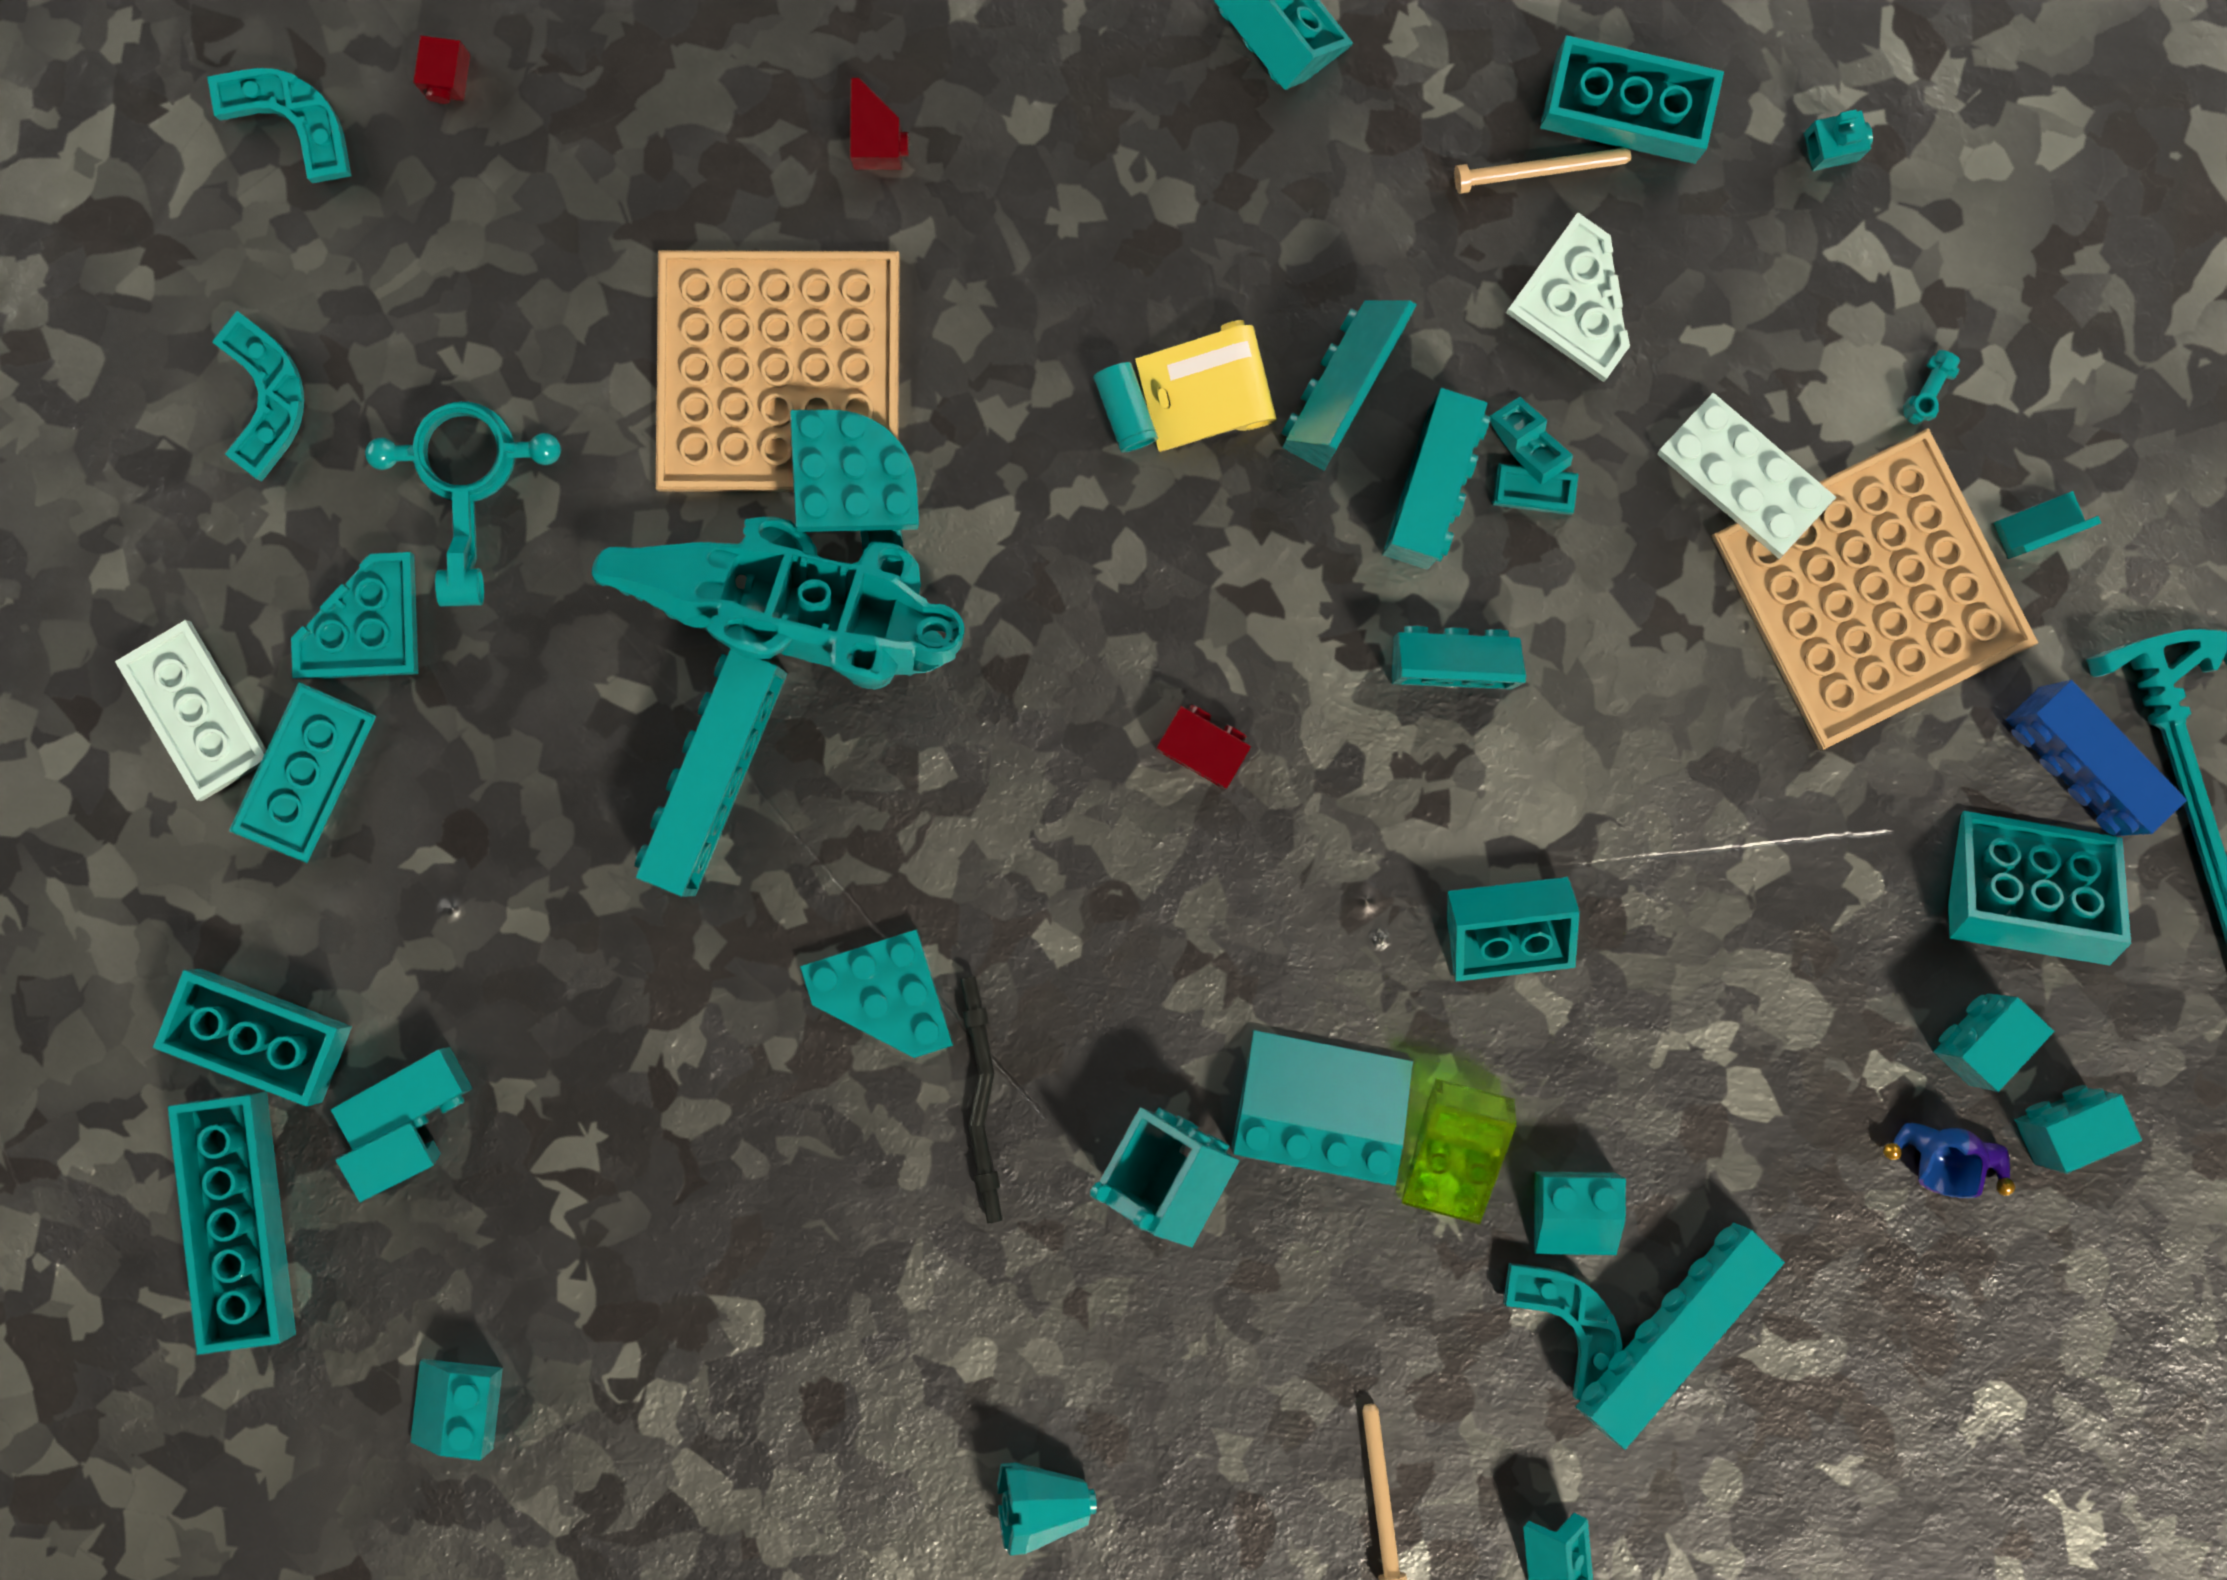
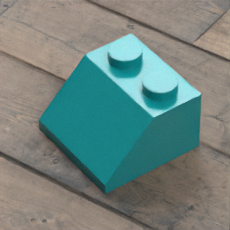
M1535 1171L1534 1253L1617 1255L1626 1220V1178L1617 1173Z
M421 1359L410 1442L438 1456L481 1461L494 1449L503 1367Z

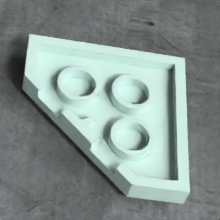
M1577 212L1506 313L1604 382L1626 353L1630 344L1627 330L1625 331L1621 310L1623 304L1618 275H1615L1611 235Z

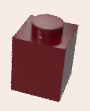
M420 35L413 83L429 101L440 104H449L450 99L464 101L471 54L460 40Z

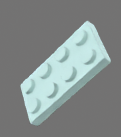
M1712 393L1657 453L1659 457L1778 559L1789 550L1836 499L1835 495L1715 393Z
M182 621L115 661L197 801L207 799L259 767L266 753V748L191 621Z

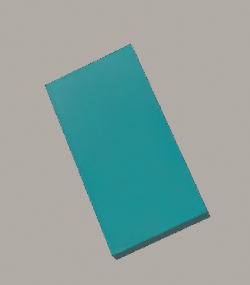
M299 682L229 831L308 863L375 721L376 715Z

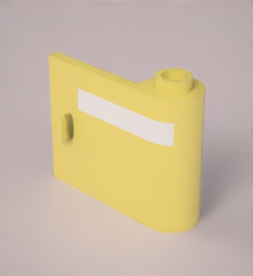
M1243 320L1231 321L1223 324L1220 327V332L1135 359L1147 408L1158 435L1156 444L1159 452L1234 429L1239 431L1252 430L1277 421L1257 338L1252 325H1245ZM1166 390H1167V392H1168L1169 399H1170V403H1171V406H1170V407H1169V401H1168V397H1167Z

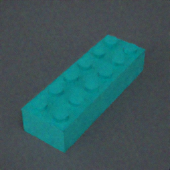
M731 648L728 655L722 654L714 670V677H717L718 680L713 692H706L700 703L698 715L702 716L697 730H690L685 739L682 753H685L686 757L681 769L675 768L668 780L666 791L671 793L665 807L659 806L653 816L650 829L655 831L649 846L644 844L636 857L634 867L639 870L635 878L681 897L696 896L788 673L780 667L762 659L745 657Z
M267 1091L168 1106L197 1355L280 1344L296 1335Z

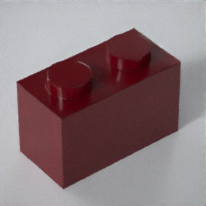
M1193 704L1190 705L1189 709L1180 706L1159 742L1156 751L1226 790L1251 748L1250 745L1244 742L1247 736L1227 724L1223 730L1209 722L1212 715Z

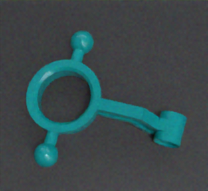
M463 401L449 403L430 412L418 426L413 445H395L387 438H375L368 443L365 449L367 462L378 470L389 469L397 461H414L416 471L424 484L434 493L452 501L453 539L447 551V570H437L435 577L436 598L440 607L483 605V574L480 568L474 569L477 561L475 502L488 498L503 487L513 471L515 458H532L534 462L540 465H550L556 462L561 454V445L553 435L540 433L529 442H514L509 427L499 415L483 405ZM459 416L474 417L485 422L492 430L497 443L496 459L491 470L480 480L467 485H453L442 481L433 472L428 460V444L433 432L443 422Z

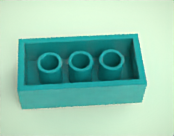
M1566 35L1556 54L1540 129L1696 164L1708 147L1724 71Z
M1440 388L1429 405L1382 553L1383 556L1427 570L1436 561L1441 562L1443 556H1447L1454 533L1449 532L1448 528L1450 523L1453 524L1455 517L1460 516L1466 499V494L1461 493L1460 490L1462 485L1465 486L1467 479H1471L1478 461V455L1472 452L1474 447L1477 448L1479 441L1484 439L1491 417L1484 415L1488 402Z
M204 969L183 970L153 1048L307 1107L323 1102L352 1026Z

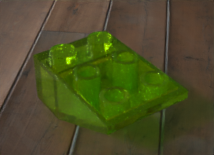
M1436 1078L1424 1111L1402 1196V1204L1480 1225L1517 1125L1515 1099Z

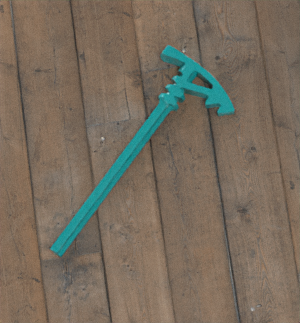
M2207 629L2177 631L2134 641L2096 654L2086 659L2092 677L2110 674L2129 661L2133 671L2143 672V676L2137 680L2138 688L2148 690L2149 692L2142 699L2145 708H2154L2155 712L2148 716L2149 724L2161 730L2179 791L2187 799L2184 803L2185 811L2227 943V856L2186 727V719L2192 712L2190 707L2180 706L2179 702L2186 697L2184 688L2174 687L2175 682L2198 664H2200L2203 673L2217 671L2223 658L2227 665V632ZM2188 644L2189 649L2170 664H2167L2163 651L2165 646Z

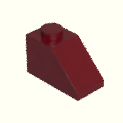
M851 78L850 158L854 170H902V156H909V132H902L899 117L860 78Z

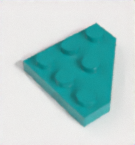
M411 552L369 554L360 563V568L345 584H341L319 607L321 610L314 618L291 637L293 679L419 674L415 554Z
M918 929L800 966L813 1006L899 1051L916 1058L954 1045Z

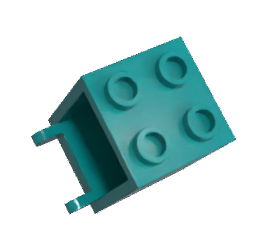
M1140 1107L1100 1181L1092 1186L1090 1196L1107 1204L1133 1221L1134 1225L1148 1231L1152 1235L1193 1247L1240 1160L1227 1153L1230 1147L1227 1143L1210 1134L1202 1133L1198 1130L1199 1127L1179 1115L1176 1117L1158 1107L1155 1113ZM1186 1146L1192 1149L1188 1157L1182 1154Z

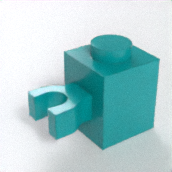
M1854 109L1841 112L1838 116L1815 120L1804 132L1812 171L1857 162L1871 150L1873 142L1872 128L1868 122H1865L1862 110L1857 111Z

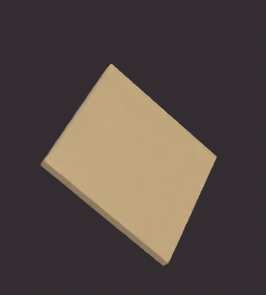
M658 250L656 490L660 492H794L790 425L791 410H844L854 412L878 422L899 440V251Z
M1929 428L1820 481L1819 483L1835 495L1836 499L1780 559L1738 523L1711 535L1819 750H1824L2038 643Z

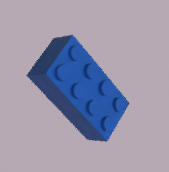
M2072 680L2040 686L2005 719L2013 727L2011 730L2013 736L2024 746L2032 747L2041 756L2039 760L2041 765L2050 774L2057 777L2060 776L2069 786L2068 792L2072 798L2081 805H2088L2098 816L2096 821L2099 826L2111 835L2153 834L2187 801L2172 783Z

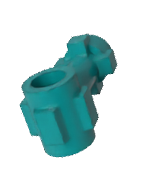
M1939 350L1935 356L1930 357L1926 366L1932 371L1919 396L1912 395L1903 406L1904 416L1907 421L1917 425L1924 420L1931 421L1936 417L1939 411V403L1936 397L1946 378L1950 380L1956 378L1960 370L1957 368L1960 363L1958 356L1949 351Z

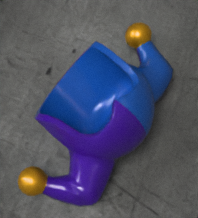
M1905 1123L1893 1142L1885 1145L1883 1148L1885 1157L1890 1160H1896L1901 1157V1150L1910 1144L1914 1145L1921 1153L1918 1175L1919 1183L1926 1189L1941 1195L1955 1198H1976L1981 1196L1986 1172L1989 1168H1992L1998 1177L1996 1189L2001 1195H2011L2015 1190V1184L2010 1179V1159L2007 1148L1997 1143L1982 1142L1978 1136L1962 1128L1936 1130L1918 1123Z

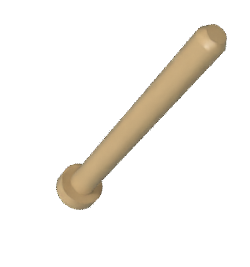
M1619 148L1469 170L1467 164L1456 165L1454 171L1455 185L1458 194L1469 193L1471 186L1622 165L1631 160V152L1629 149Z
M1373 1403L1365 1404L1362 1413L1384 1573L1378 1576V1580H1407L1406 1573L1400 1572L1379 1410Z

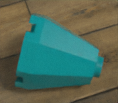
M1018 1462L1001 1464L997 1486L998 1494L1003 1493L1002 1505H998V1517L1003 1547L1005 1550H1008L1009 1556L1027 1554L1089 1525L1090 1516L1096 1514L1097 1502L1094 1489H1088L1084 1479Z

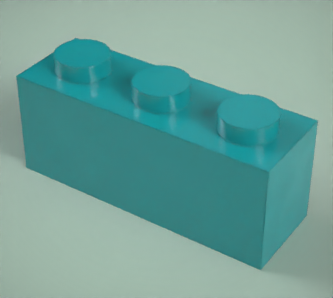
M451 1047L436 1050L332 1108L331 1112L350 1147L354 1150L412 1121L416 1129L422 1127L429 1122L427 1114L440 1108L442 1114L456 1108L465 1102L462 1095L473 1088Z

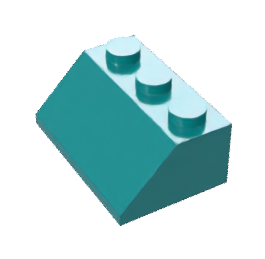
M1214 0L1219 6L1221 15L1234 25L1243 37L1246 47L1260 58L1267 67L1269 76L1274 82L1281 85L1284 90L1306 82L1353 44L1320 0Z
M1404 626V632H1398L1393 636L1392 684L1512 690L1526 683L1520 637H1509L1508 630L1489 629L1485 630V636L1469 635V629L1445 628L1444 634H1429V627Z
M1569 877L1448 891L1447 923L1455 982L1576 968L1580 911Z

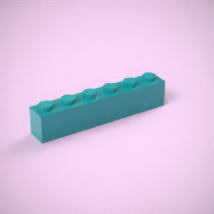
M1734 1222L1730 1227L1723 1229L1716 1236L1715 1244L1708 1253L1691 1265L1688 1276L1678 1288L1666 1294L1662 1300V1306L1654 1316L1644 1321L1637 1328L1635 1338L1630 1344L1612 1357L1608 1364V1369L1600 1379L1591 1383L1584 1390L1581 1397L1582 1400L1576 1405V1408L1609 1440L1622 1449L1626 1450L1785 1263L1753 1230Z

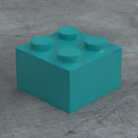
M1987 993L1986 995L1978 996L1969 1004L1966 1009L1968 1015L1958 1025L1954 1024L1942 1033L1938 1040L1941 1044L1933 1053L1969 1086L1999 1092L2055 1031L2019 997Z
M2086 1085L2076 1086L2062 1093L2064 1098L2052 1104L2049 1101H2044L2031 1105L2025 1109L2026 1115L2015 1119L2034 1165L2065 1174L2142 1141L2122 1094L2107 1092L2102 1088H2087Z

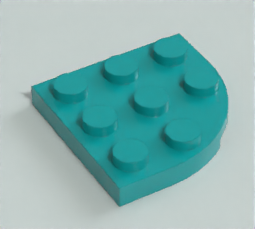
M790 411L796 532L918 530V494L914 467L903 445L888 429L873 419L850 411Z

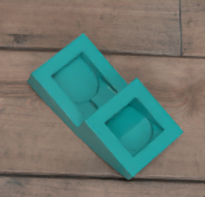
M1518 397L1490 415V423L1502 442L1517 461L1541 485L1571 466L1573 454L1546 432L1547 419L1521 397Z

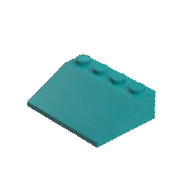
M1364 300L1359 311L1350 309L1339 329L1346 333L1339 346L1331 343L1320 363L1326 367L1319 381L1311 378L1300 398L1307 402L1300 416L1292 412L1281 432L1282 435L1287 437L1283 449L1325 471L1417 306L1416 303L1411 300Z
M1963 811L1960 817L1948 900L1949 939L2110 966L2131 945L2123 838Z
M1254 1030L1231 1146L1233 1155L1396 1186L1404 1142L1413 1061Z

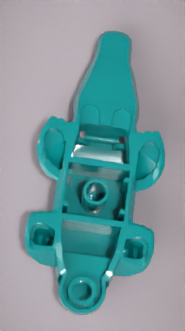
M775 516L745 519V527L743 528L745 537L738 544L694 542L642 548L608 547L602 550L593 562L592 577L597 585L610 586L618 589L626 596L633 595L641 602L644 600L653 607L661 609L669 618L676 619L687 626L694 628L707 627V631L711 636L745 657L769 659L781 653L785 656H792L811 663L832 667L836 672L847 677L853 684L866 689L884 688L895 675L911 676L913 674L933 671L955 659L956 653L963 644L965 629L961 616L954 609L943 604L928 603L926 598L919 595L921 587L919 565L905 548L892 543L875 541L869 543L858 562L852 564L819 557L817 555V548L811 538L805 532H796V526L792 521ZM740 574L747 578L744 589L736 586L735 579ZM937 631L945 632V638L943 639Z

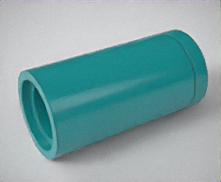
M1131 362L1119 363L1096 373L1093 377L1121 453L1131 452L1157 441L1158 435Z

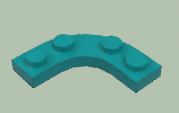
M253 68L207 77L213 113L220 121L259 113H272L289 119L295 125L301 142L307 179L312 184L352 176L345 136L340 120L329 102L310 84L299 79L296 75L270 68Z
M236 311L212 343L241 364L254 378L258 391L257 409L250 423L225 455L254 478L263 481L289 448L299 430L304 411V390L299 371L284 347L255 323Z
M1515 1263L1508 1264L1503 1301L1505 1306L1548 1312L1562 1317L1570 1324L1577 1338L1578 1345L1573 1397L1576 1400H1582L1581 1397L1584 1390L1591 1383L1600 1379L1608 1369V1364L1612 1357L1619 1351H1622L1621 1335L1613 1314L1591 1287L1570 1274L1549 1268Z

